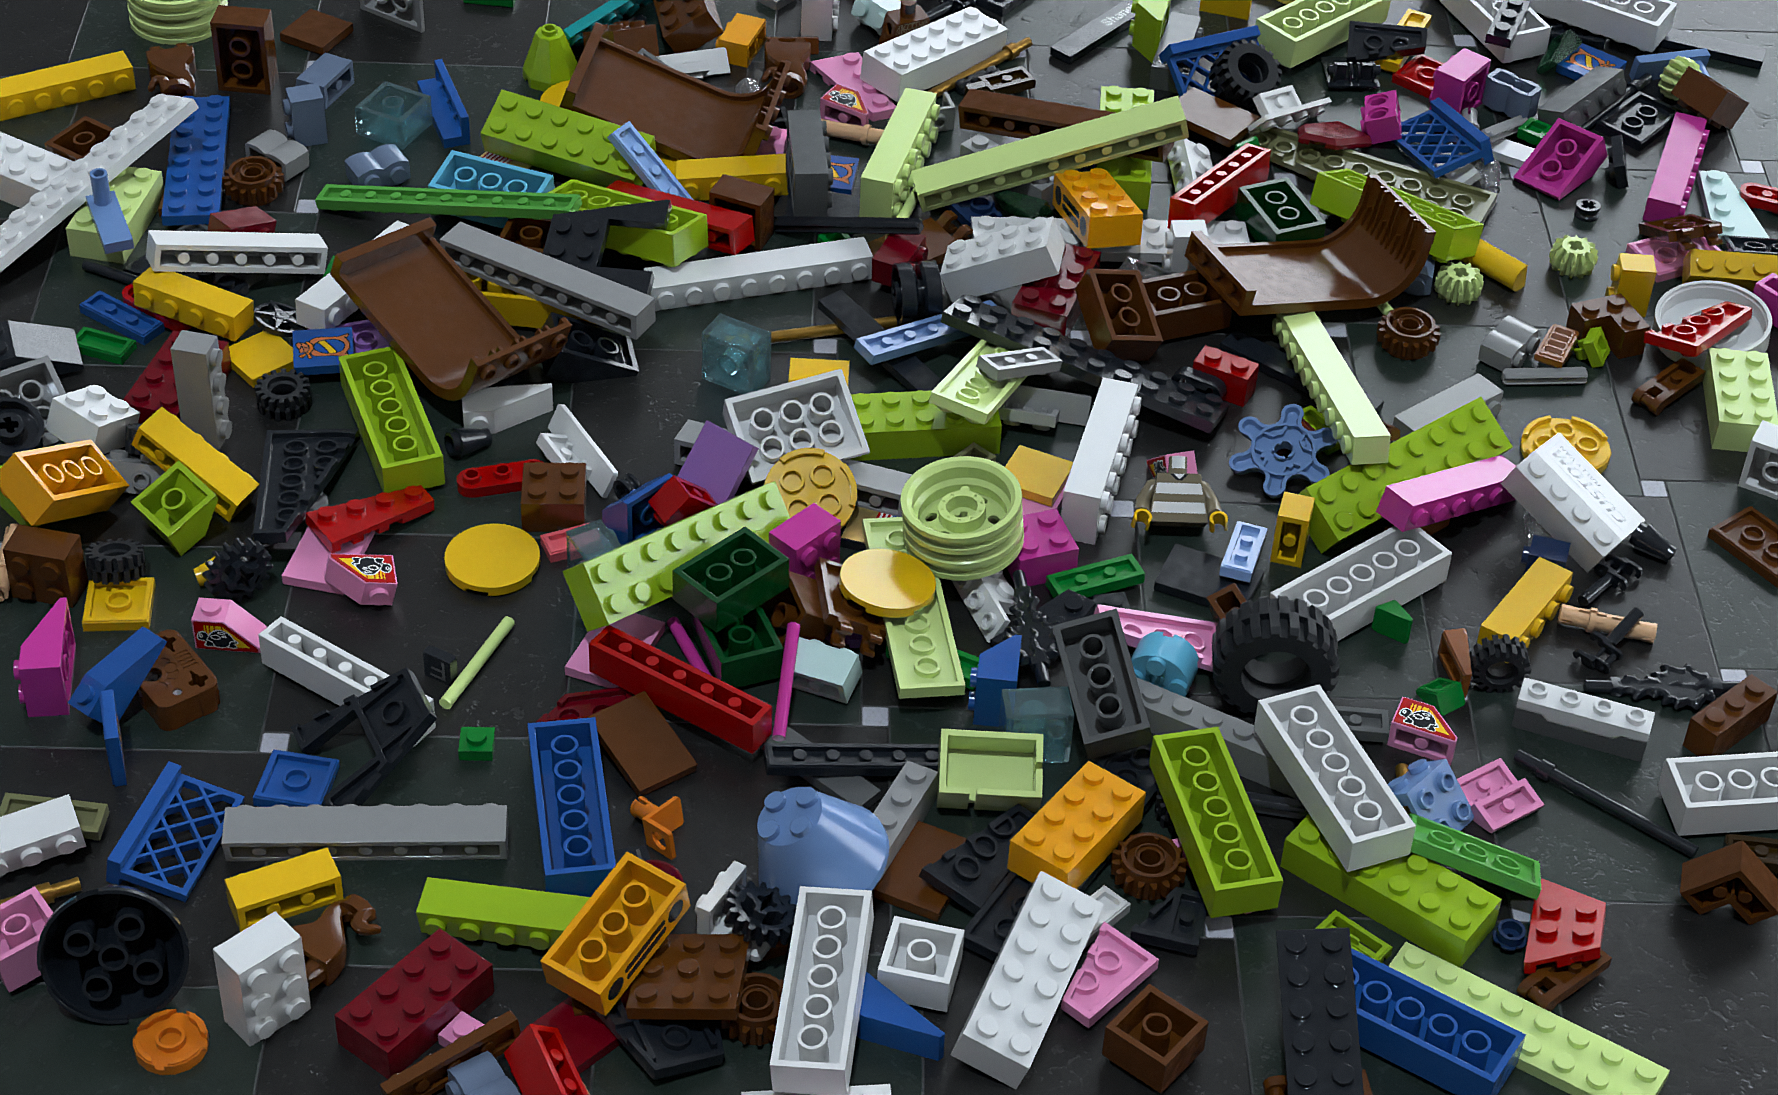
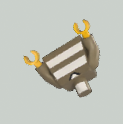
M1170 456L1168 473H1157L1154 479H1150L1145 483L1137 495L1131 527L1135 528L1136 522L1140 521L1146 525V531L1149 529V526L1204 528L1208 524L1209 519V531L1214 533L1215 524H1221L1224 526V531H1227L1228 516L1222 512L1220 502L1209 483L1202 481L1201 474L1187 473V457Z

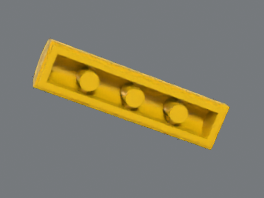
M1482 239L1479 240L1475 256L1466 257L1461 260L1466 264L1471 263V267L1480 269V272L1515 292L1525 286L1528 265Z

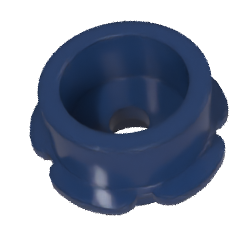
M1515 919L1502 920L1492 933L1494 942L1506 951H1515L1517 948L1522 949L1526 946L1528 940L1525 937V926Z

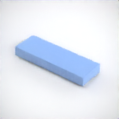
M1237 521L1222 561L1219 575L1250 583L1266 538L1267 528Z

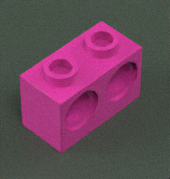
M1396 90L1365 96V106L1361 107V130L1370 136L1372 144L1402 139L1401 109Z

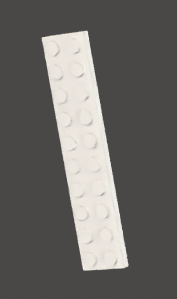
M165 94L154 96L150 99V104L142 110L134 112L130 116V120L123 126L113 129L110 136L103 142L95 144L90 149L91 152L84 158L74 161L68 171L52 179L50 182L51 186L44 192L34 194L30 198L29 203L13 211L9 215V219L0 225V272L84 204L86 196L93 195L90 172L93 169H105L109 182L195 112L199 108L195 100Z
M1016 216L971 217L972 239L985 232L994 233L1002 231L1010 225L1020 226L1027 224L1036 218H1019ZM1054 218L1064 243L1085 247L1064 218ZM1143 220L1141 245L1090 249L1102 252L1101 261L1162 262V256L1167 254L1168 250L1165 248V232L1170 231L1167 228L1168 220ZM1235 220L1211 221L1206 225L1209 240L1213 244L1250 243L1245 222Z

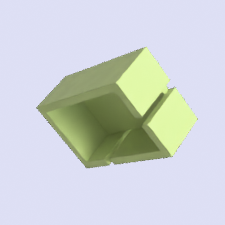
M941 729L938 754L937 807L967 809L968 803H974V809L1008 811L1019 803L1032 813H1037L1042 801L1043 734Z

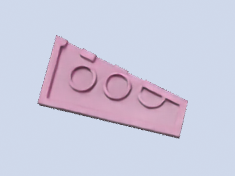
M859 52L810 61V71L814 74H821L823 81L828 86L840 84L859 91L869 112V119L872 122L891 118L896 108L892 99L860 79L863 58Z
M1097 605L1094 614L1117 608L1127 645L1136 648L1139 641L1145 635L1156 631L1164 632L1163 636L1172 638L1175 634L1187 640L1194 647L1199 658L1198 668L1213 672L1212 636L1216 632L1218 623Z

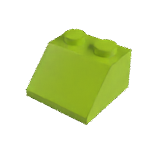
M1133 0L1131 13H1135V20H1131L1129 35H1133L1132 46L1151 63H1153L1169 19L1171 0Z
M178 460L134 498L131 503L142 519L182 556L206 535L218 497Z

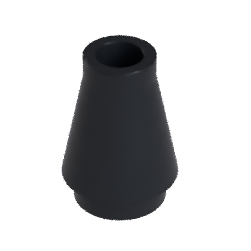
M452 428L451 432L445 433L444 444L450 456L460 458L483 447L491 446L492 435L488 428Z
M1641 522L1628 541L1634 545L1633 549L1658 558L1665 563L1672 559L1678 549L1651 523L1647 525Z

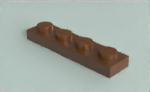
M511 1010L499 1017L492 1018L478 1029L457 1038L453 1043L434 1054L427 1055L420 1062L404 1071L392 1075L388 1080L380 1084L382 1094H434L444 1088L445 1083L449 1082L448 1069L486 1051H489L494 1058L502 1055L521 1034L518 1019Z

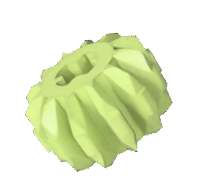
M1677 56L1675 59H1671L1667 67H1664L1663 73L1659 76L1661 78L1658 83L1660 92L1669 99L1678 100L1679 98L1671 94V91L1688 66L1702 72L1700 65L1686 57Z
M1564 235L1563 238H1556L1550 250L1549 263L1552 264V270L1559 271L1561 276L1568 275L1570 278L1573 276L1583 278L1584 275H1591L1592 270H1594L1598 260V250L1595 249V243L1588 242L1587 238L1581 239L1577 235L1575 237Z
M1461 261L1458 264L1448 262L1447 266H1440L1434 286L1435 291L1438 292V298L1446 299L1447 303L1454 302L1458 306L1460 303L1470 305L1471 301L1478 300L1484 281L1483 275L1480 274V269L1472 268L1471 263L1465 265Z

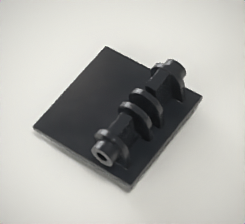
M1321 57L1328 88H1360L1364 90L1380 88L1377 75H1380L1381 68L1375 62H1356L1355 64L1348 62L1347 65L1346 57Z

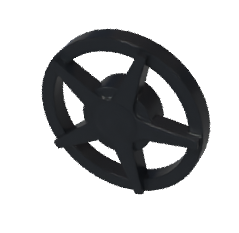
M270 300V302L258 305L254 310L255 324L270 334L280 337H293L292 331L307 330V327L297 324L296 320L293 319L296 317V308L290 305ZM261 318L268 319L270 325L266 324ZM291 327L296 328V330H287V329H290Z

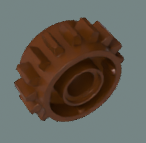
M248 156L236 160L230 165L228 170L224 171L225 176L222 177L226 196L231 195L233 201L249 207L262 206L274 201L279 193L283 192V186H285L282 168L276 167L275 162L261 156Z
M1413 307L1396 308L1390 311L1387 316L1383 315L1381 321L1378 322L1376 332L1378 334L1377 341L1382 342L1381 347L1390 355L1403 360H1417L1428 356L1430 351L1435 352L1441 335L1439 333L1440 326L1435 325V319L1427 312Z
M1139 833L1130 835L1125 842L1120 841L1118 843V850H1113L1110 873L1115 875L1114 883L1120 885L1124 893L1142 900H1158L1166 898L1175 887H1180V883L1185 882L1187 858L1182 857L1183 849L1178 848L1173 840L1157 833Z
M753 972L746 974L737 1020H720V1028L722 1030L727 1029L731 1039L735 1038L745 1045L761 1046L773 1043L784 980H779L771 974Z

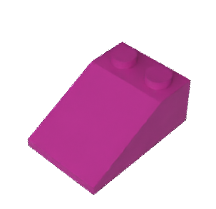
M1558 118L1513 176V179L1560 200L1592 177L1607 158L1604 137Z
M67 597L59 598L21 645L19 660H14V678L21 681L18 688L20 704H26L28 717L69 715L70 713L68 701L71 698L76 643Z

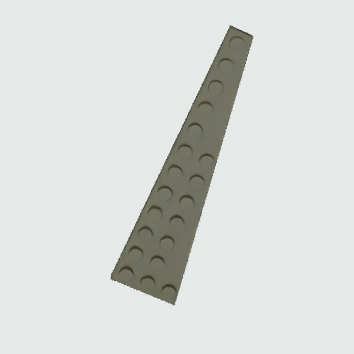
M1277 127L1264 132L1261 129L1250 131L1233 144L1235 146L1256 136L1260 147L1271 150V162L1307 176L1312 182H1315L1318 172L1346 168L1365 176L1378 175L1387 185L1480 223H1484L1496 203L1498 194L1441 176L1435 179L1427 172L1354 150H1331L1324 148L1325 145L1301 144L1298 142L1297 133Z

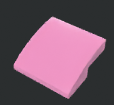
M1501 758L1457 779L1471 806L1474 815L1473 821L1489 833H1493L1543 808L1545 805L1525 778L1517 781Z

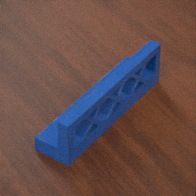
M434 60L435 78L417 81L419 94L444 148L471 144L469 116L443 60Z

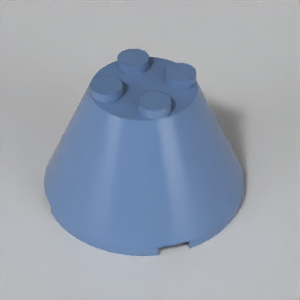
M795 787L782 792L774 791L765 798V806L759 815L757 823L759 887L762 882L766 883L767 889L778 887L779 895H789L791 897L789 904L797 905L800 886L870 891L874 889L885 870L889 857L888 835L883 824L875 814L859 805L815 791L812 787Z

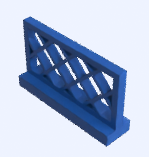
M1258 25L1177 42L1169 44L1159 54L1162 64L1168 65L1180 97L1187 92L1188 85L1215 96L1214 92L1207 88L1211 80L1209 79V73L1212 70L1208 71L1198 65L1200 58H1205L1214 63L1224 50L1235 41L1246 40L1249 43L1250 40H1253L1259 45L1257 38L1261 33ZM1182 62L1191 68L1188 76L1179 71L1177 63ZM1194 71L1207 77L1203 85L1191 79ZM1240 72L1243 78L1251 82L1248 76Z
M1439 97L1430 101L1431 110L1401 122L1402 132H1408V134H1402V139L1392 140L1396 146L1435 179L1476 160H1479L1484 165L1494 161L1490 138ZM1429 120L1432 121L1431 124H1423ZM1416 132H1426V134H1416ZM1434 132H1444V134H1433V133H1434ZM1411 142H1421L1420 145H1410ZM1429 142H1439L1437 145H1428ZM1447 142H1457V144H1446V143H1447ZM1423 153H1433V155H1422V154H1423ZM1441 153H1451V155H1440V154H1441ZM1436 163H1445L1439 167L1434 166Z
M168 761L107 859L106 881L120 885L125 880L186 902L222 842L225 811L215 813L211 803L224 801L232 804L231 807H237L244 804L245 796L181 774V765ZM185 787L198 792L200 797L183 801L180 793ZM204 805L208 815L192 819L188 809ZM181 812L185 821L168 826L165 820L166 815ZM213 823L216 833L200 837L196 828ZM190 830L194 840L177 844L172 834ZM166 836L170 846L153 851L150 841ZM198 848L202 855L201 858L185 862L181 852ZM175 855L179 865L161 869L157 859ZM151 861L155 870L146 874L133 871L136 865ZM183 873L187 880L183 888L169 884L166 877Z

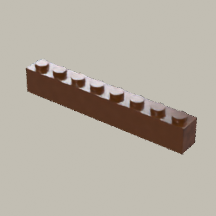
M971 88L958 105L961 129L1020 139L1116 113ZM1174 142L1125 156L1164 163L1174 146Z

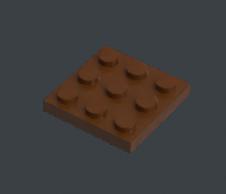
M669 934L633 980L626 1005L627 1018L737 1020L752 948L751 939L748 942L743 941L744 934Z

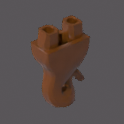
M769 38L768 42H765L764 65L766 71L761 78L762 83L767 82L770 77L774 76L781 58L792 62L788 73L792 74V78L787 89L782 88V90L786 91L784 98L794 99L801 96L807 89L806 72L810 68L811 43L806 42L805 38H795L792 42H782L779 38Z
M178 43L174 48L163 49L160 46L150 47L149 51H146L148 72L151 78L148 92H153L156 86L159 85L161 94L194 97L196 85L193 76L196 72V62L193 46H188L187 43Z
M350 894L345 899L330 904L315 922L292 927L302 937L309 992L321 982L330 986L342 972L347 957L343 927L345 923H350L353 931L359 935L368 936L381 933L379 925L371 924L377 919L375 909L361 896Z

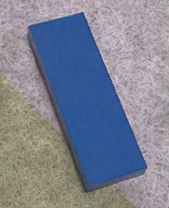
M98 291L79 304L80 313L136 340L142 345H146L165 331L163 322L102 291Z

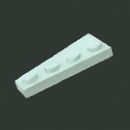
M1717 170L1698 172L1697 182L1706 218L1722 222L1723 233L1718 234L1719 239L1723 235L1769 238L1745 200L1739 195V191L1726 172Z

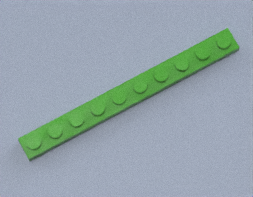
M326 184L315 199L318 209L331 211L456 215L459 217H506L509 219L532 218L534 220L552 219L553 214L575 212L582 205L580 194Z

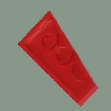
M1725 301L1702 310L1701 315L1683 317L1681 324L1675 325L1670 322L1662 325L1661 331L1657 333L1652 329L1644 332V343L1679 352L1684 357H1697L1750 320L1753 308Z
M412 485L402 490L389 493L382 492L376 496L360 500L353 499L347 503L331 507L324 506L318 510L306 512V524L333 554L341 550V544L350 541L354 545L363 541L364 535L376 531L380 534L389 530L390 524L395 521L403 524L434 511V499L421 485Z

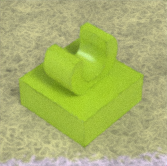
M1601 327L1590 328L1586 338L1578 340L1580 348L1573 350L1577 360L1588 358L1592 368L1603 366L1610 352Z

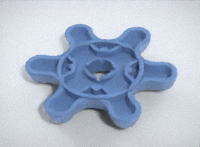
M1289 404L1282 409L1281 418L1275 424H1263L1255 417L1241 419L1238 425L1239 432L1251 441V446L1245 452L1232 455L1229 460V467L1237 475H1244L1249 472L1262 473L1266 477L1263 484L1265 494L1271 499H1278L1284 494L1286 483L1292 479L1302 478L1314 484L1329 476V469L1317 461L1316 455L1321 451L1333 448L1338 440L1334 439L1332 430L1329 427L1316 431L1305 429L1301 423L1304 417L1302 407L1297 404ZM1285 448L1290 450L1291 454L1285 459V456H1279L1276 452Z

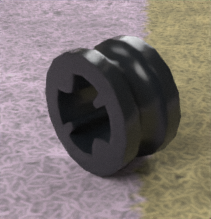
M1583 198L1576 202L1574 214L1581 221L1594 222L1599 218L1598 212L1601 209V205L1594 199Z
M630 473L613 483V489L618 499L623 498L632 490L642 486L639 480Z

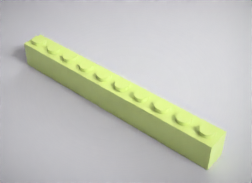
M1174 96L912 170L911 173L923 213L1051 177L1056 173H1064L1066 170L1083 168L1189 138L1187 121L1178 96Z
M1312 311L1277 314L1276 318L1272 320L1273 334L1277 335L1281 348L1285 349L1288 360L1292 361L1295 372L1299 373L1303 386H1306L1309 390L1310 398L1316 402L1318 412L1323 414L1325 424L1331 428L1334 439L1338 440L1341 446L1342 453L1346 454L1352 465L1388 463L1391 435L1316 313Z

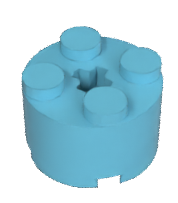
M1159 631L1145 635L1139 641L1131 657L1136 677L1186 697L1198 671L1197 663L1199 658L1196 650L1187 640L1175 634L1173 638L1163 636L1164 632Z

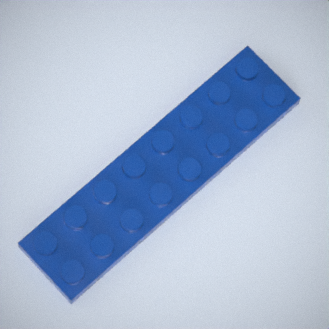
M183 96L194 99L199 108L171 131L161 216L163 226L209 224L210 213L221 212L223 197L222 177H224L231 107L230 96Z

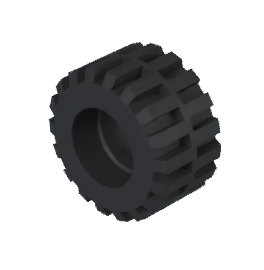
M1246 40L1233 42L1215 60L1210 68L1212 71L1209 73V79L1212 81L1209 84L1211 89L1215 90L1213 94L1215 97H1219L1221 100L1239 108L1254 112L1257 107L1252 98L1260 93L1278 89V86L1281 84L1282 79L1279 77L1282 75V71L1277 67L1279 65L1278 60H1274L1272 57L1274 54L1271 51L1265 50L1266 46L1262 44L1257 45L1256 41L1250 40L1249 43ZM1239 70L1244 72L1250 78L1251 82L1243 78Z

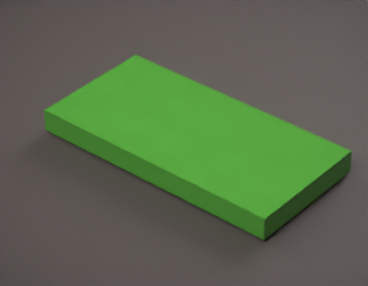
M1414 813L1409 814V817L1416 825L1410 852L1537 900L1541 892L1539 861Z

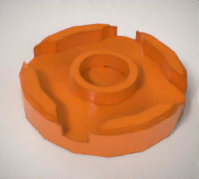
M166 1009L152 1014L140 1023L135 1039L133 1037V1050L138 1063L147 1071L159 1075H176L190 1070L202 1061L209 1046V1034L204 1021L193 1012L186 1011V1014L177 1013V1009Z

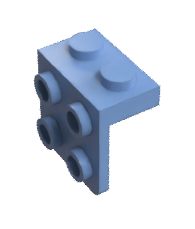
M1426 759L1417 760L1408 766L1409 771L1406 774L1388 783L1400 804L1408 806L1411 813L1461 831L1474 819L1471 806L1447 759L1428 762Z

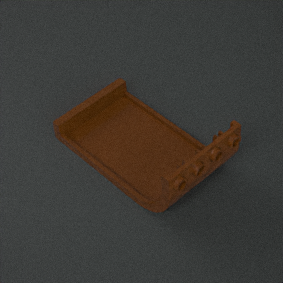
M596 22L559 106L620 126L630 121L637 131L655 137L657 151L678 160L754 156L761 141H768L773 126L769 122L774 124L780 109L775 106H781L786 91L782 90V88L787 89L792 78V74L788 73L792 62L781 58L772 80L758 91L751 93L728 92L602 38L606 26Z
M1368 175L1359 203L1351 217L1339 229L1325 237L1313 240L1213 244L1202 231H1191L1184 256L1239 316L1361 309L1384 304L1410 286L1426 263L1436 231L1378 175Z
M430 217L335 255L330 275L431 392L443 399L451 401L462 399L557 356L568 341L567 337L572 324L566 317L561 318L558 326L551 329L547 325L543 327V330L538 328L535 336L526 339L523 335L520 337L436 241L433 235L437 225Z

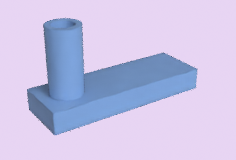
M1707 48L1635 56L1629 76L1633 80L1640 78L1645 73H1649L1652 76V80L1661 79L1659 76L1663 73L1664 67H1667L1669 61L1677 56L1694 60L1700 65L1701 73L1710 77L1706 70L1710 53Z
M103 168L93 169L90 172L93 195L86 196V202L105 254L134 249L133 238L114 191H110L107 171Z

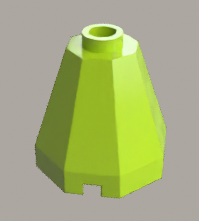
M545 24L535 32L523 65V78L525 81L528 79V85L531 89L545 92L549 87L557 83L570 80L578 63L565 33L559 26Z

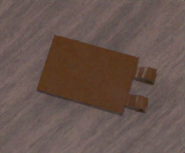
M952 210L945 211L937 221H934L931 217L922 221L924 229L921 231V234L926 236V248L929 251L927 260H935L937 265L943 263L948 245L961 239L964 241L969 240L968 235L973 234V229L967 224L957 229L951 221L958 219V216ZM885 236L867 243L873 257L884 243Z
M1693 214L1639 223L1640 234L1668 243L1678 242L1682 251L1696 248L1695 244L1691 241L1694 238L1705 237L1709 246L1723 243L1722 239L1718 237V234L1723 233L1722 222Z
M819 557L814 570L823 622L833 626L830 638L831 645L845 648L846 635L851 636L852 633L862 635L860 653L874 658L875 644L881 645L886 636L883 617L867 613L865 607L857 604L852 599L847 600L839 588V576L843 564Z

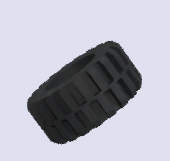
M1278 595V598L1269 599V596L1259 597V600L1252 602L1251 599L1243 602L1239 609L1234 607L1226 614V619L1222 618L1216 626V632L1212 636V667L1215 687L1230 705L1236 704V709L1245 714L1248 711L1252 712L1254 717H1256L1258 700L1315 685H1320L1328 697L1330 691L1336 687L1338 675L1340 674L1338 641L1333 623L1326 615H1322L1321 610L1314 605L1307 606L1306 601L1298 598L1293 601L1288 600L1287 596ZM1269 652H1286L1297 656L1281 663H1265L1253 659Z

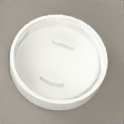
M1701 280L1678 285L1667 291L1660 298L1656 305L1652 330L1657 333L1661 331L1662 325L1670 322L1675 325L1681 324L1683 317L1701 315L1702 310L1729 301L1753 308L1752 318L1710 348H1728L1731 350L1765 353L1769 345L1772 316L1766 304L1749 290L1727 282ZM1658 347L1671 360L1676 362L1683 357L1701 369L1704 368L1709 350L1708 348L1697 357H1684L1679 352Z

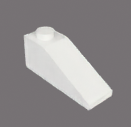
M552 383L489 387L462 398L464 428H488L491 434H495L552 411Z

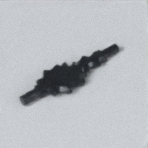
M1016 570L1012 574L1015 585L1012 600L1017 604L1009 607L1011 614L1017 617L1014 620L1016 626H1007L1005 630L1009 634H1006L1002 639L1005 641L1014 635H1022L1019 665H1030V669L1036 675L1038 687L1040 689H1047L1051 686L1048 673L1050 661L1060 655L1056 651L1058 645L1053 630V625L1060 624V621L1056 620L1048 623L1049 617L1046 615L1042 617V613L1036 611L1040 599L1033 597L1034 594L1027 584L1025 572L1023 570Z
M1663 664L1659 667L1661 672H1652L1650 674L1651 677L1645 676L1644 679H1639L1634 676L1624 675L1623 679L1610 677L1609 680H1584L1583 688L1584 692L1610 693L1611 696L1618 697L1632 695L1634 700H1640L1647 696H1651L1652 699L1662 697V706L1673 704L1674 709L1691 707L1693 710H1699L1704 702L1712 703L1716 700V697L1722 696L1741 681H1721V678H1711L1707 672H1697L1688 664H1685L1683 668Z

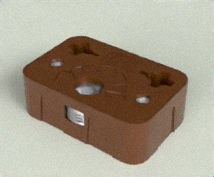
M164 630L156 635L166 640L167 643L136 692L135 697L144 710L155 720L160 729L173 731L202 716L218 710V704L221 702L216 676L177 631Z

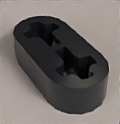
M1180 367L1171 378V380L1178 383H1185L1186 380V383L1194 386L1195 390L1205 394H1215L1222 399L1227 393V386L1220 378L1192 367Z

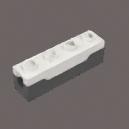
M1524 678L1511 727L1642 762L1655 712Z

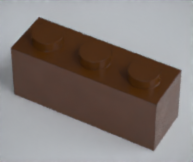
M1753 674L1749 675L1691 717L1682 746L1698 757L1722 755L1769 720L1778 691Z

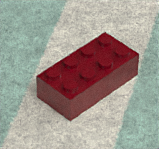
M1065 243L1059 274L1022 284L1012 302L1011 314L1017 317L1030 318L1034 321V324L1044 328L1057 329L1061 335L1068 337L1082 312L1074 289L1088 269H1100L1102 252Z
M173 330L123 399L130 407L140 412L138 424L144 423L161 407L176 415L181 421L170 350L180 334L178 331ZM218 340L219 349L223 352L222 373L227 378L232 371L229 342Z
M439 928L334 1015L338 1044L389 1079L392 1075L405 1070L438 1041V1034L461 1011L469 1015L494 993L493 965Z

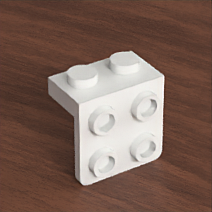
M733 861L725 872L721 871L718 874L714 886L708 894H703L698 899L695 906L697 934H734L732 933L734 924H725L726 915L722 913V909L730 889L734 890L738 883L746 887V865ZM751 940L752 948L749 959L755 962L760 961L771 947L767 942H763L762 946L758 947L756 940Z

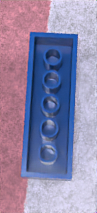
M596 718L527 723L529 756L545 892L591 897L616 866Z
M1351 948L1359 1044L1361 1047L1455 1095H1497L1518 1064L1526 1034Z

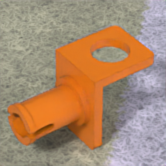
M639 796L638 800L635 799L632 802L630 813L635 818L642 820L646 844L670 860L676 858V850L672 831L684 823L680 798L674 796L658 807L648 801L647 798ZM663 838L666 843V847L662 845L659 840Z

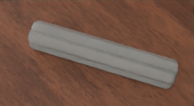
M1518 115L1487 127L1482 132L1493 143L1516 134L1518 128L1528 119Z
M1585 367L1504 368L1501 380L1505 386L1585 384L1588 372Z

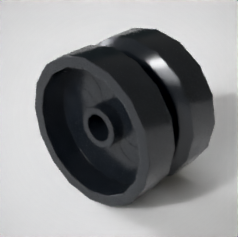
M935 260L919 261L915 270L909 262L893 264L891 271V295L894 315L899 326L917 321L918 315L922 320L943 313L941 276Z
M0 397L1 466L15 452L43 448L44 421L39 410L30 402L17 397Z

